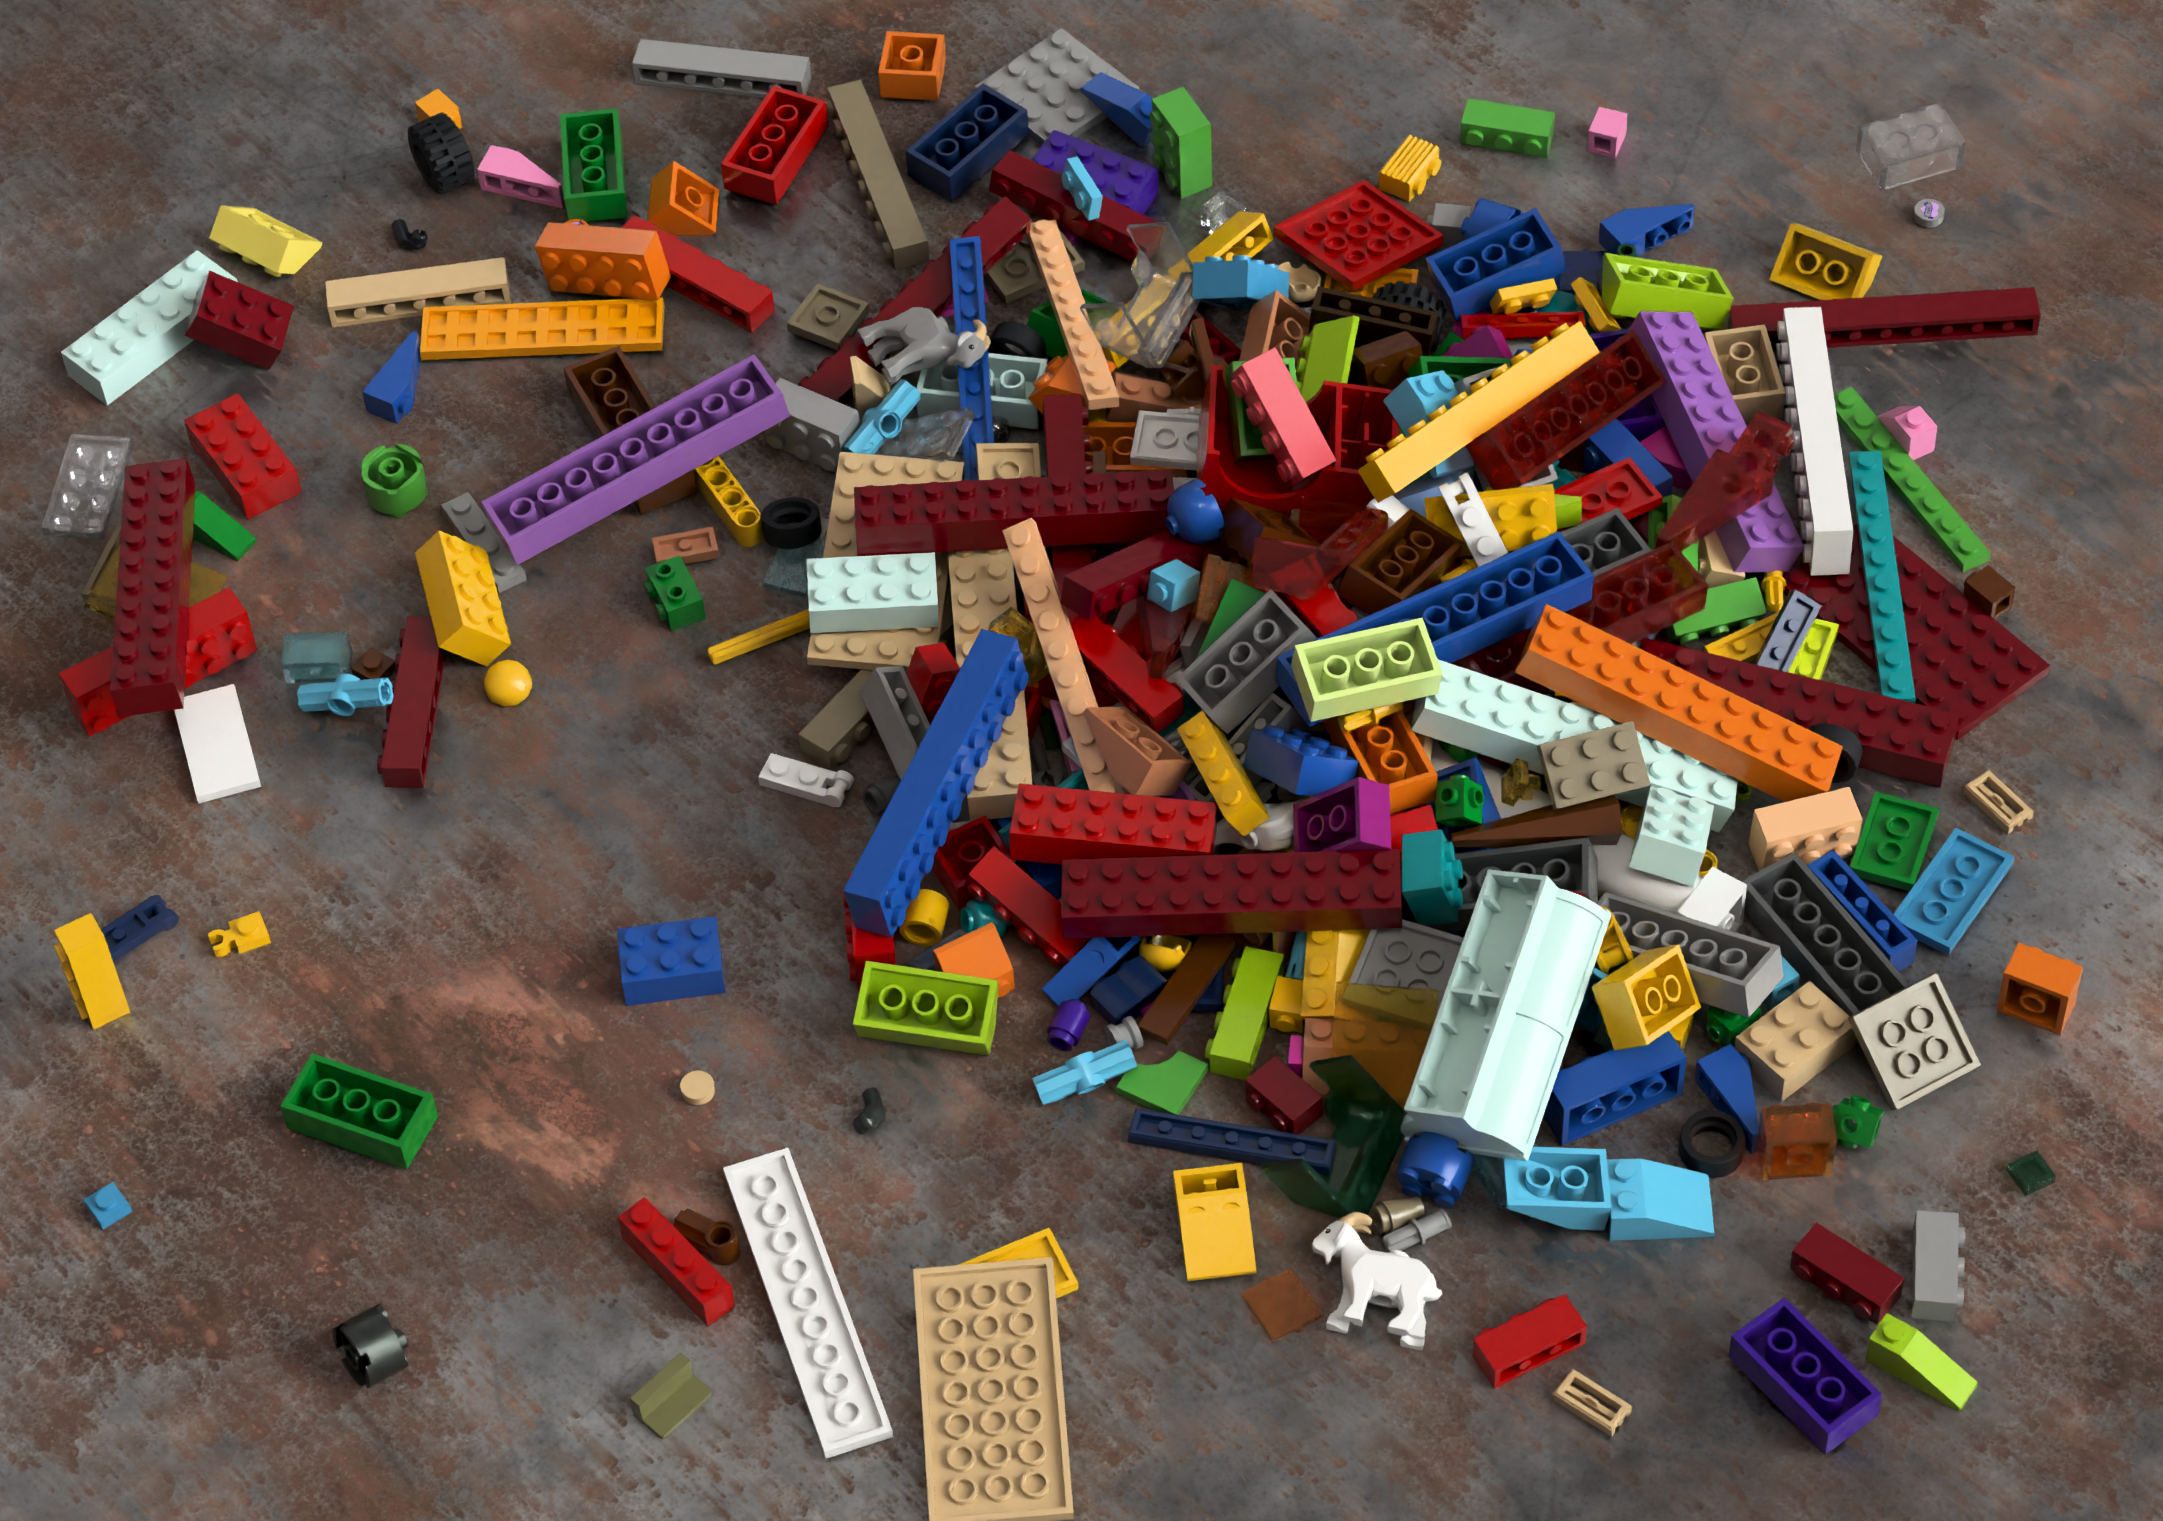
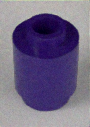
M1074 999L1060 1002L1047 1029V1041L1054 1048L1061 1051H1071L1072 1047L1078 1044L1090 1019V1013L1082 1002Z

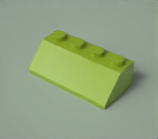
M1604 253L1602 301L1612 316L1624 319L1626 317L1636 318L1640 311L1692 312L1701 330H1723L1734 298L1717 269Z
M1349 316L1315 324L1309 336H1303L1299 346V352L1303 353L1302 358H1299L1295 369L1296 376H1298L1297 388L1305 402L1317 394L1324 380L1340 383L1348 382L1360 317Z
M866 961L853 1026L859 1037L990 1056L996 1026L998 980Z

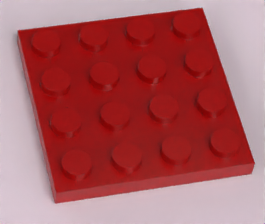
M1365 180L1274 225V236L1352 292L1443 245L1444 235Z

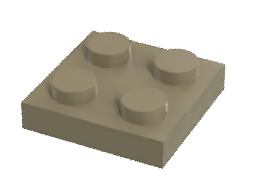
M817 283L788 320L787 331L838 351L840 344L847 337L852 336L870 312L869 303Z

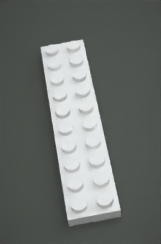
M789 1148L724 1167L723 1172L825 1459L892 1438L893 1430Z

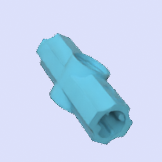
M900 379L877 408L873 407L865 412L862 425L843 446V452L874 455L887 438H893L899 434L903 419L920 401L921 393L906 380Z
M346 673L339 674L335 682L300 685L297 692L298 705L303 712L331 710L333 713L341 716L352 715L355 708L391 705L394 697L392 683L388 678L360 680L358 677Z
M1125 1040L1095 1053L1090 1051L1067 1060L1065 1065L1032 1079L1043 1106L1075 1093L1080 1095L1103 1086L1106 1083L1105 1081L1134 1070L1138 1066L1128 1041Z

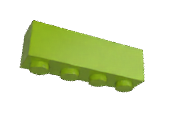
M1245 946L1242 957H1236L1232 969V977H1235L1233 984H1227L1224 992L1223 1004H1226L1224 1011H1218L1216 1015L1214 1031L1217 1032L1215 1038H1209L1206 1046L1205 1058L1210 1059V1073L1246 1080L1252 1075L1269 1022V1008L1277 976H1284V954Z

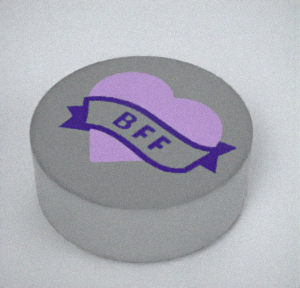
M1923 199L1916 203L1913 217L1918 225L1933 228L1943 222L1945 209L1937 200Z

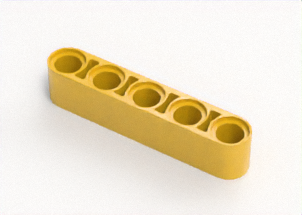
M717 456L695 468L694 474L697 488L735 540L745 547L759 544L763 539L761 514L721 458Z

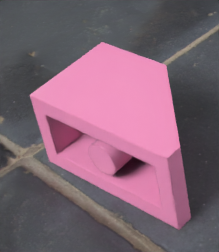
M1899 406L1877 416L1913 460L1934 451L1938 426L1921 406Z

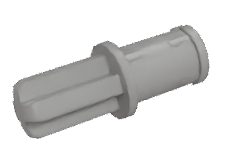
M1441 1208L1437 1212L1417 1221L1411 1219L1409 1225L1385 1235L1382 1240L1387 1252L1392 1250L1402 1251L1417 1243L1419 1245L1425 1244L1426 1239L1443 1231L1450 1230L1452 1225L1447 1213Z

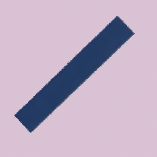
M1138 1108L1135 1109L1128 1132V1142L1328 1175H1330L1336 1151V1140Z

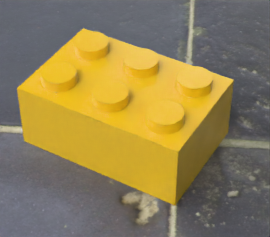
M1679 944L1646 950L1592 986L1595 1001L1599 1006L1606 1026V1032L1610 1037L1614 1050L1648 1045L1701 1008Z

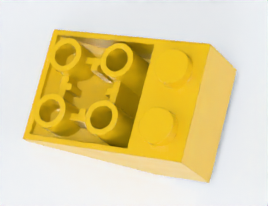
M1242 1163L1173 1171L1174 1195L1187 1281L1257 1273Z

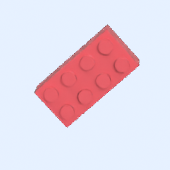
M1276 347L1242 364L1231 375L1233 378L1231 381L1232 388L1239 398L1243 397L1248 406V409H1246L1247 416L1254 426H1259L1263 437H1261L1263 446L1269 454H1274L1279 464L1276 466L1278 474L1285 483L1289 482L1290 486L1293 487L1318 474L1322 468L1336 462L1331 449Z

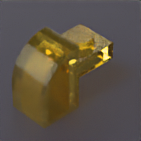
M1010 607L990 622L988 631L1017 638L1020 651L1023 653L1025 669L1029 675L1028 683L1031 686L1050 673L1033 621L1030 622L1013 607Z

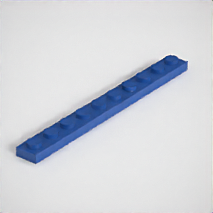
M980 236L950 239L956 335H959V333L966 330L975 332L977 329L973 325L974 320H980L986 325ZM988 349L983 357L978 359L969 368L963 369L958 365L965 480L970 481L977 480L976 443H994Z

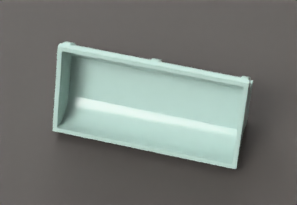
M1488 869L1404 1107L1407 1115L1403 1119L1401 1132L1405 1136L1404 1140L1407 1143L1412 1134L1415 1133L1416 1137H1420L1421 1132L1428 1131L1455 1140L1459 1143L1456 1149L1461 1152L1468 1150L1472 1154L1528 1162L1612 915L1608 909H1602L1596 903L1576 893L1558 888L1548 876Z

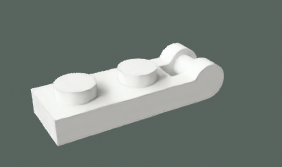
M1468 472L1458 476L1459 480L1449 485L1446 482L1438 486L1477 566L1480 567L1508 552ZM1466 491L1469 500L1458 505L1454 496Z
M771 753L758 776L759 785L832 807H840L845 799L844 792L851 788L854 777L843 770L834 772Z

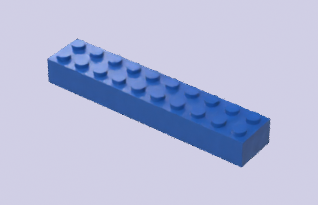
M1560 531L1313 641L1423 618L1437 659L1451 664L1532 627L1546 604L1566 612L1592 599L1594 575ZM1293 649L1277 656L1276 682L1307 725L1311 727L1326 719L1310 722L1291 667Z
M981 629L843 889L856 928L892 938L897 927L902 926L904 923L906 909L911 900H915L918 896L920 883L925 873H929L932 869L934 856L939 846L942 847L945 844L948 829L952 821L959 817L961 804L966 794L972 792L975 777L979 769L986 765L993 742L999 740L1006 717L1011 716L1019 692L1023 691L1027 686L1029 675L1025 669L1023 653L1020 651L1017 638Z

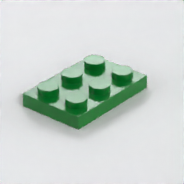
M1875 791L1850 868L1861 879L1910 891L1917 882L1940 808Z

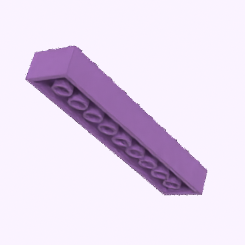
M1640 311L1625 335L1626 341L1734 572H1788L1804 549V545L1693 313Z
M755 354L487 498L481 503L494 531L516 565H519L789 418L790 414L782 392Z

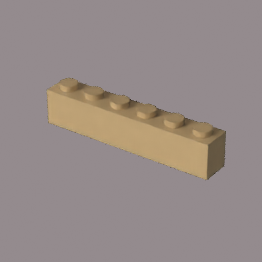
M505 257L326 281L327 308L332 328L423 316V307L511 304Z

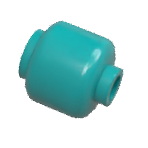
M976 898L969 900L960 913L962 930L967 933L993 922L1000 938H1002L1007 926H1010L1011 923L1009 921L1007 923L1001 921L993 913L992 909L994 907L985 900L979 901Z

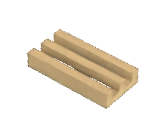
M1989 770L1964 786L1963 793L2007 834L2013 831V827L2016 826L2018 828L2023 825L2024 820L2029 821L2033 817L2034 811ZM1983 783H1987L1996 793H1993ZM2004 800H2005L2012 808H2014V809L2018 812V814H2015V813L2004 803Z
M1574 1369L1570 1371L1552 1395L1553 1401L1610 1437L1615 1433L1616 1427L1621 1426L1624 1417H1628L1632 1411V1405ZM1572 1382L1580 1388L1587 1391L1588 1393L1592 1394L1596 1398L1600 1399L1604 1403L1608 1404L1612 1408L1616 1409L1618 1412L1614 1413L1610 1409L1600 1404L1597 1399L1593 1398L1588 1394L1586 1395L1578 1389L1574 1388L1573 1386H1571Z

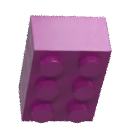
M1357 777L1293 804L1294 852L1391 849L1389 785Z

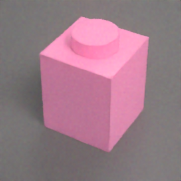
M1599 107L1588 131L1587 152L1616 158L1626 136L1628 114Z

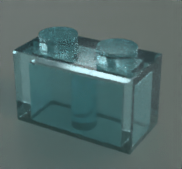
M300 632L285 634L281 665L286 683L335 682L339 674H350L353 651L348 632Z

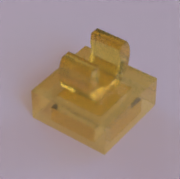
M1518 758L1514 760L1501 778V802L1510 806H1514L1519 798L1531 801V788L1540 789V777L1535 774H1528V762Z

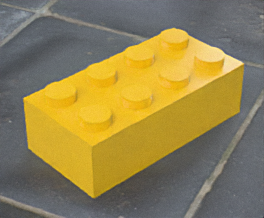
M438 531L415 552L438 646L487 667L511 645L488 553L480 546L472 545L457 536H451Z

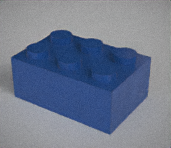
M1617 418L1586 434L1584 468L1582 472L1589 475L1630 457L1663 497L1672 494L1673 476ZM1649 511L1628 520L1629 523L1633 526L1640 518L1648 517Z
M1266 725L1265 730L1251 728L1243 767L1294 794L1314 796L1355 779L1359 761L1347 755L1348 750L1337 746H1329V740L1311 737L1312 732L1309 730L1293 728L1292 732H1285V729L1281 727Z
M716 916L617 929L621 981L626 1006L726 993Z

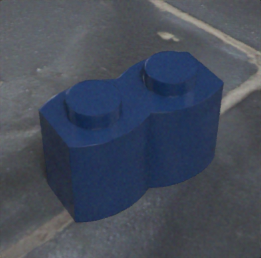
M1142 955L1134 959H1127L1119 966L1116 974L1108 978H1101L1093 985L1090 992L1091 1006L1109 1024H1120L1123 1018L1127 1016H1132L1135 1020L1140 1016L1142 1008L1156 1000L1167 984V980Z

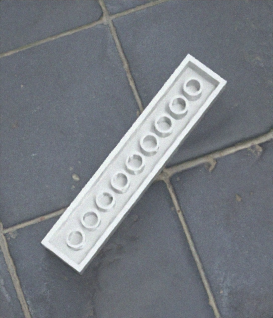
M1821 307L1784 308L1783 321H1778L1777 335L1781 343H1776V361H1782V365H1779V373L1782 383H1785L1784 405H1788L1784 412L1785 427H1791L1787 434L1788 449L1794 450V453H1791L1790 456L1791 471L1797 472V475H1794L1793 485L1794 494L1800 495V498H1797V516L1803 518V521H1800V539L1806 540V544H1803L1804 563H1809L1811 576L1849 574L1853 524Z

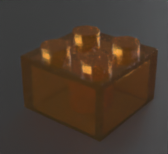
M1807 1103L1799 1106L1773 1105L1761 1108L1757 1150L1762 1180L1831 1176L1837 1140L1831 1104Z

